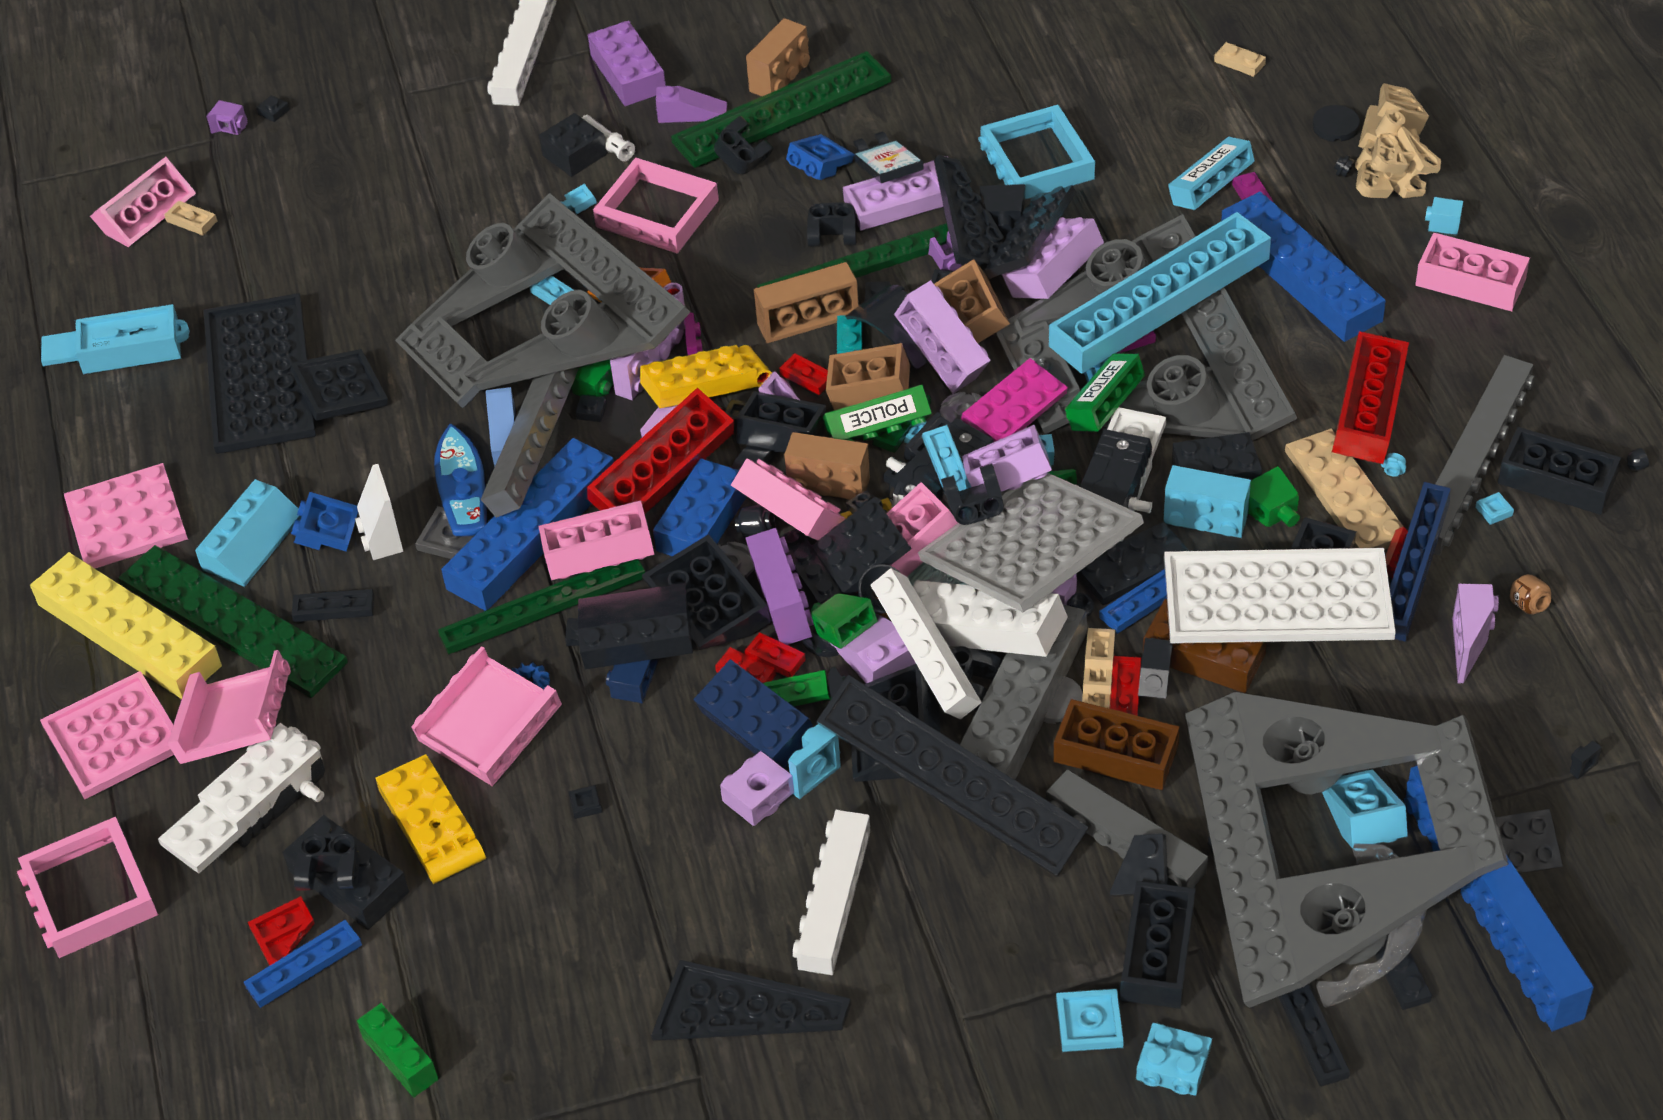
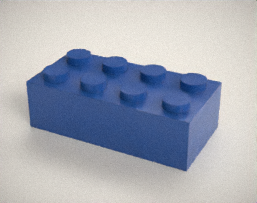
M700 458L653 530L656 551L674 556L708 534L717 544L747 497L731 486L739 470Z

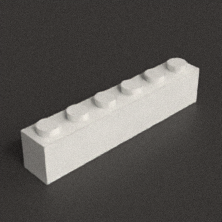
M889 569L873 582L871 587L944 712L962 719L982 702L907 576Z
M835 810L833 821L828 820L826 827L827 843H822L819 854L821 865L820 868L815 867L813 874L814 891H809L807 895L806 908H808L807 916L802 915L799 929L800 933H802L800 940H795L793 947V957L797 958L798 970L833 975L870 835V819L867 814Z

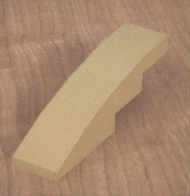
M1088 628L1082 702L1109 709L1115 629Z

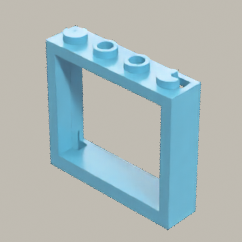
M1059 105L981 126V137L978 138L981 143V150H985L989 163L995 166L998 178L1003 179L1005 185L1025 184V199L1040 193L1051 192L1059 186L1064 188L1095 179V161ZM1052 128L1073 163L1020 178L999 145V142Z

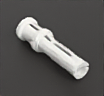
M585 115L582 117L604 133L607 151L617 154V158L621 161H627L633 156L635 152L633 143L623 140L622 135L619 133L610 132L592 119L591 116Z

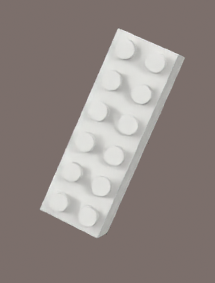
M916 580L913 585L948 646H964L971 649L1046 657L1068 618L1059 594L1050 593L1030 609L1021 612L970 585Z

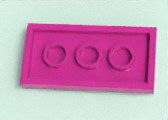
M1029 358L964 411L961 420L993 438V441L996 442L1025 429L1066 395L1068 387Z

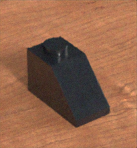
M1145 637L1139 696L1167 698L1173 646L1170 640Z

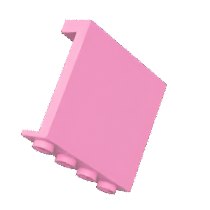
M481 646L475 654L469 657L466 665L459 673L451 678L446 688L435 696L432 704L426 711L416 718L412 729L418 741L493 786L562 703L555 689L547 685L543 690L489 658L485 648Z
M278 650L274 651L270 667L211 684L205 682L200 672L189 675L168 741V746L180 764L271 740L274 727L276 726L277 715L281 708L282 697L286 690L287 679L290 675L289 663L286 659L282 658Z

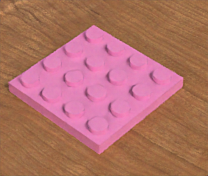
M163 463L64 494L82 559L95 569L146 553L154 545L162 548L188 539Z
M141 671L40 720L84 799L174 755L168 746L173 723Z

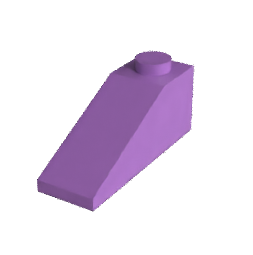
M681 86L657 87L656 108L658 123L706 121L727 112V102Z

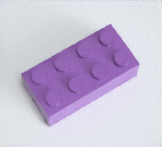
M629 21L588 34L591 57L624 106L656 96L657 87L665 86L663 69Z
M776 528L745 537L779 641L788 645L812 637L809 626L814 625L809 609L804 610V608L809 607L804 591L798 592V589L802 588L798 573L792 574L791 572L796 570L791 555H785V553L789 552L785 537L779 538Z

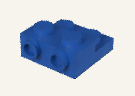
M819 134L790 142L786 159L790 165L803 169L808 176L823 180L824 178L834 176L837 167L852 163L854 154Z
M309 492L307 501L301 500L297 515L302 516L301 521L295 519L291 535L296 536L294 543L317 550L320 549L322 544L347 551L355 518L358 514L357 506Z

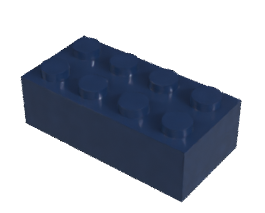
M731 659L693 699L701 712L754 754L762 751L783 769L789 764L788 759H790L792 754L803 748L802 736L809 728L814 727L808 717Z

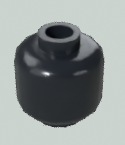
M761 505L743 507L739 512V517L735 518L736 530L744 538L773 529L776 526L774 513Z

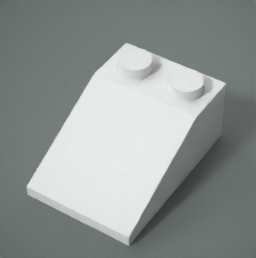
M374 464L357 505L360 517L355 518L359 533H365V536H361L365 552L370 550L373 560L403 552V548L379 465Z

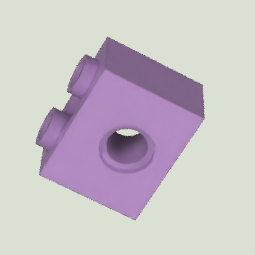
M762 751L753 758H748L741 768L735 773L728 775L720 784L722 801L753 826L764 817L775 813L780 804L794 793L793 776Z

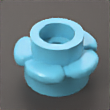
M1389 453L1386 455L1381 467L1384 468V472L1387 475L1396 477L1405 473L1406 459L1400 454Z

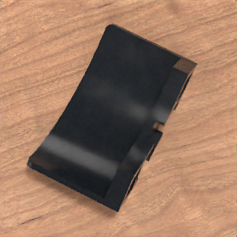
M885 286L845 316L847 320L855 319L873 326L894 344L902 343L907 358L914 369H918L928 362L927 358L894 315L909 294L905 292L903 286Z

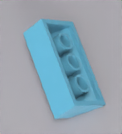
M255 479L195 550L202 571L245 587L293 529L295 519H301L302 516L297 515L299 508L276 487Z

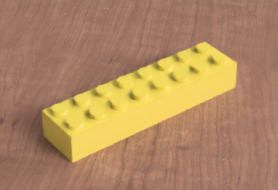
M70 552L30 584L40 607L128 665L141 671L142 674L180 699L183 697L190 674L200 672L206 681L222 666L216 647Z

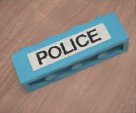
M1227 137L1168 184L1173 205L1192 210L1197 209L1255 162L1250 141Z

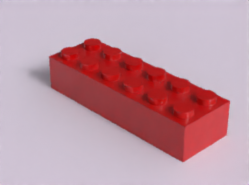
M1359 331L1349 369L1332 453L1369 462L1384 463L1390 442L1409 342Z
M697 387L587 487L588 500L600 511L641 501L644 514H646L692 472L700 458L705 460L733 434L734 420Z

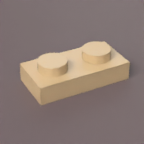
M1226 42L1215 54L1214 62L1255 77L1265 65L1266 57Z
M179 200L164 214L166 222L204 235L217 222L215 214Z

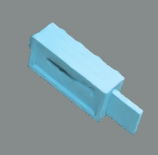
M173 304L77 319L76 331L42 336L41 363L43 366L79 361L83 374L181 359L180 343L188 339L190 331L184 320H178Z

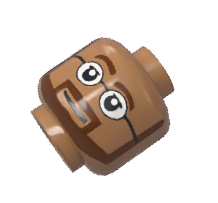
M1527 574L1513 582L1510 590V599L1515 606L1525 613L1534 615L1543 612L1550 605L1551 589L1536 576Z

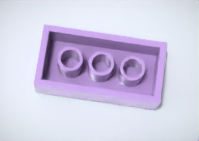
M1061 217L1029 265L1002 274L1012 297L1048 299L1088 260L1092 252L1104 243L1095 220L1083 219L1081 217L1075 219Z
M931 280L909 293L895 312L896 318L953 394L976 380L990 362L986 350L979 346L973 338L971 330L964 326L958 318L957 311L947 303L942 291Z

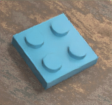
M1117 989L1056 993L1062 1052L1123 1048Z

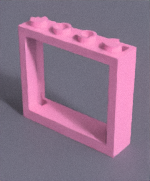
M635 158L593 209L595 225L597 228L678 254L719 201L717 183ZM639 179L698 197L674 228L616 210Z
M116 817L18 858L22 869L18 870L17 873L23 887L29 885L30 890L25 892L31 907L37 906L39 910L34 912V916L40 929L45 927L47 930L46 933L42 934L48 948L54 947L59 958L158 915ZM114 841L138 898L58 932L35 875Z

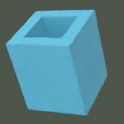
M1434 197L1432 207L1427 206L1425 221H1430L1428 231L1458 235L1463 201Z

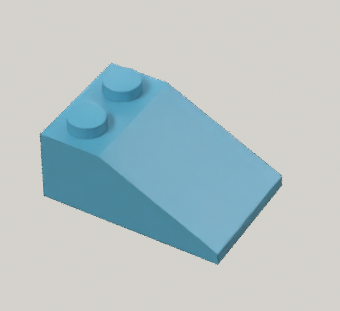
M1373 769L1341 776L1333 786L1322 792L1342 837L1352 849L1367 848L1371 844L1380 842H1394L1398 838L1408 836L1405 804Z

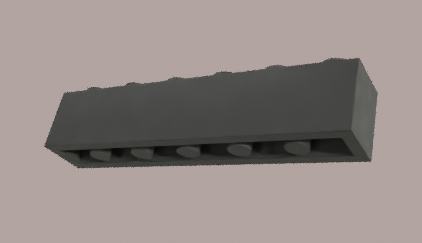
M1066 770L1046 791V800L1088 826L1089 829L1086 832L1088 835L1095 838L1100 845L1108 846L1117 852L1123 859L1134 835L1165 834L1168 885L1194 888L1207 873V855L1071 771Z

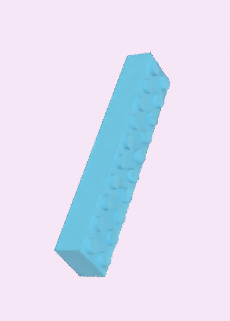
M1236 212L1049 325V347L1083 374L1109 358L1112 354L1119 352L1269 260L1271 237Z

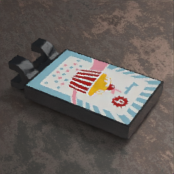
M883 131L875 134L879 145L868 148L862 138L853 141L854 146L858 150V153L854 154L855 162L881 184L924 170L923 161L897 140L889 142L887 135Z

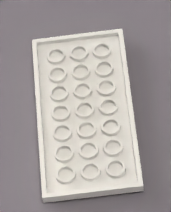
M1384 548L1178 551L1164 553L1170 643L1395 639V626Z

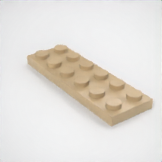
M1332 428L1286 444V454L1339 527L1357 531L1354 548L1388 549L1395 530L1402 528L1403 525L1354 458L1332 453L1335 432Z

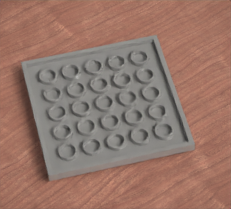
M1047 473V475L1040 479L1032 478L1023 482V485L1017 489L1002 491L1004 508L999 515L969 525L958 523L921 549L918 554L922 562L1021 612H1025L1046 595L1052 593L1058 586L1072 578L1085 566L1092 563L1104 552L1111 549L1124 537L1131 534L1144 522L1141 514Z

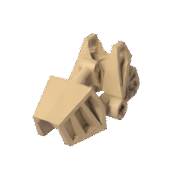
M1383 83L1380 88L1378 106L1370 105L1367 110L1358 146L1364 149L1355 163V167L1358 170L1356 189L1365 197L1388 198L1393 190L1403 198L1423 196L1426 192V182L1421 180L1417 174L1427 175L1438 173L1440 170L1441 159L1433 154L1426 145L1422 144L1419 138V134L1429 115L1407 88Z

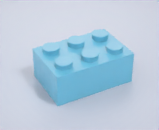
M1172 465L1165 488L1164 522L1174 526L1241 538L1248 516L1251 480Z

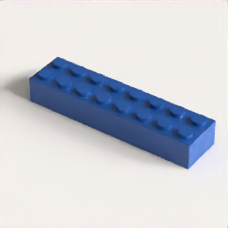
M1261 191L1222 210L1221 221L1238 212L1271 237L1269 260L1260 264L1259 267L1343 342L1357 336L1359 331L1364 332L1383 322L1386 300Z
M572 438L533 477L521 508L497 518L494 516L441 569L446 590L487 611L544 553L539 526L581 516L592 504L588 500L587 487L614 463L613 457Z

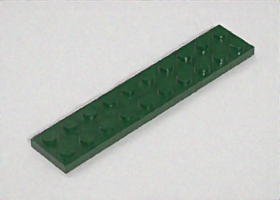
M866 51L671 136L672 143L689 163L696 168L719 158L714 151V144L721 131L739 116H742L750 124L741 136L751 144L891 82V75Z
M156 545L118 577L122 586L261 669L270 667L274 651L278 650L282 658L286 659L290 666L287 684L310 698L316 695L348 663L345 655Z

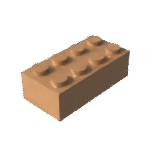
M847 262L754 289L757 324L767 343L837 323V316L847 315L858 307L857 280Z

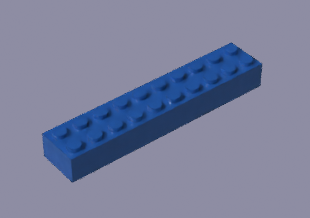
M1418 766L1410 769L1404 804L1407 812L1413 814L1416 818L1422 835L1427 836L1432 843L1433 851H1440ZM1506 855L1509 865L1479 876L1460 888L1464 901L1467 904L1470 903L1473 907L1478 923L1482 927L1485 926L1489 932L1494 948L1500 950L1505 957L1509 971L1512 974L1515 973L1521 982V988L1525 996L1530 997L1535 1004L1541 1021L1546 1022L1551 1031H1555L1585 1019L1593 985Z

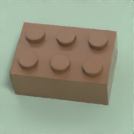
M784 18L746 56L750 92L764 96L783 88L791 80L795 79L796 75L808 65L810 56L808 53L806 26Z
M974 259L934 283L942 291L947 303L957 311L958 318L964 326L971 330L973 338L977 343L1010 324L986 274Z
M902 343L830 355L826 392L834 411L908 389L910 363Z
M792 432L784 454L787 477L800 482L802 487L807 490L810 489L823 496L851 500L856 495L866 491L870 480L868 443Z

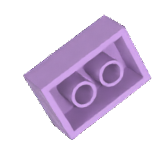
M1035 425L962 456L965 474L971 487L984 484L979 467L993 463L1001 492L1007 489H1017L1023 485V482L1032 478L1040 479L1052 470L1047 451Z

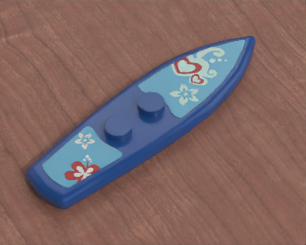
M449 424L442 434L435 452L434 470L436 483L453 535L473 536L487 524V506L481 501L486 488L484 470L478 451L471 440L456 426Z

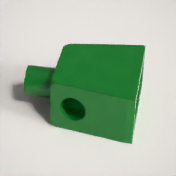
M1278 466L1251 480L1248 514L1266 527H1271L1280 521H1283L1288 527H1292L1300 519V516L1296 513L1299 495Z
M836 594L823 604H814L811 609V617L817 634L839 649H842L878 622L871 600L863 597Z

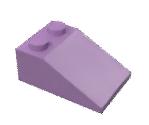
M1458 584L1452 617L1458 683H1464L1488 641L1489 630H1494L1495 614L1493 612H1498V596H1493L1492 584Z
M875 613L877 623L842 649L834 646L837 652L865 683L916 664L893 623Z

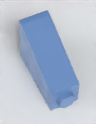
M511 387L486 390L491 453L494 467L517 417Z

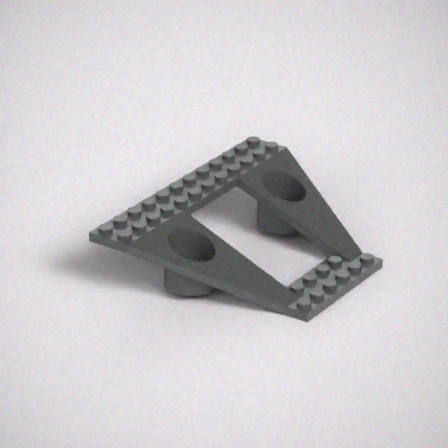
M549 193L514 229L506 223H496L481 231L470 243L466 253V262L471 269L424 311L395 341L464 408L480 390L654 349L683 322L690 311ZM563 269L602 301V303L597 304L588 293L582 290H573L561 295L551 303L544 313L541 321L542 334L488 362L451 327Z
M1183 214L1137 237L1133 241L1115 239L1103 243L1089 256L1086 271L1062 285L1048 299H1040L1017 315L1009 318L1010 324L996 332L1014 371L1031 358L1068 387L1067 394L1037 418L1045 434L1069 423L1065 408L1081 391L1066 360L1049 347V325L1196 237ZM1224 287L1181 313L1210 367H1204L1197 358L1189 355H1176L1167 358L1156 365L1149 374L1148 380L1141 381L1119 406V408L1166 417V426L1163 433L1208 438L1250 432L1252 441L1297 419L1294 410ZM1112 416L1103 425V427L1109 426Z
M1239 692L1231 693L1185 714L1243 1001L1249 1008L1304 987L1340 963L1351 965L1368 960L1384 945L1388 933L1479 876L1509 865L1469 723L1464 715L1438 726ZM1410 761L1417 762L1440 851L1280 879L1260 788L1288 784L1298 793L1311 795L1323 792L1333 786L1344 773Z

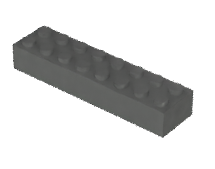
M1063 605L1068 618L1046 657L1006 653L960 746L1012 779H1016L1045 720V715L1064 676L1066 677L1088 633L1087 616L1084 609Z

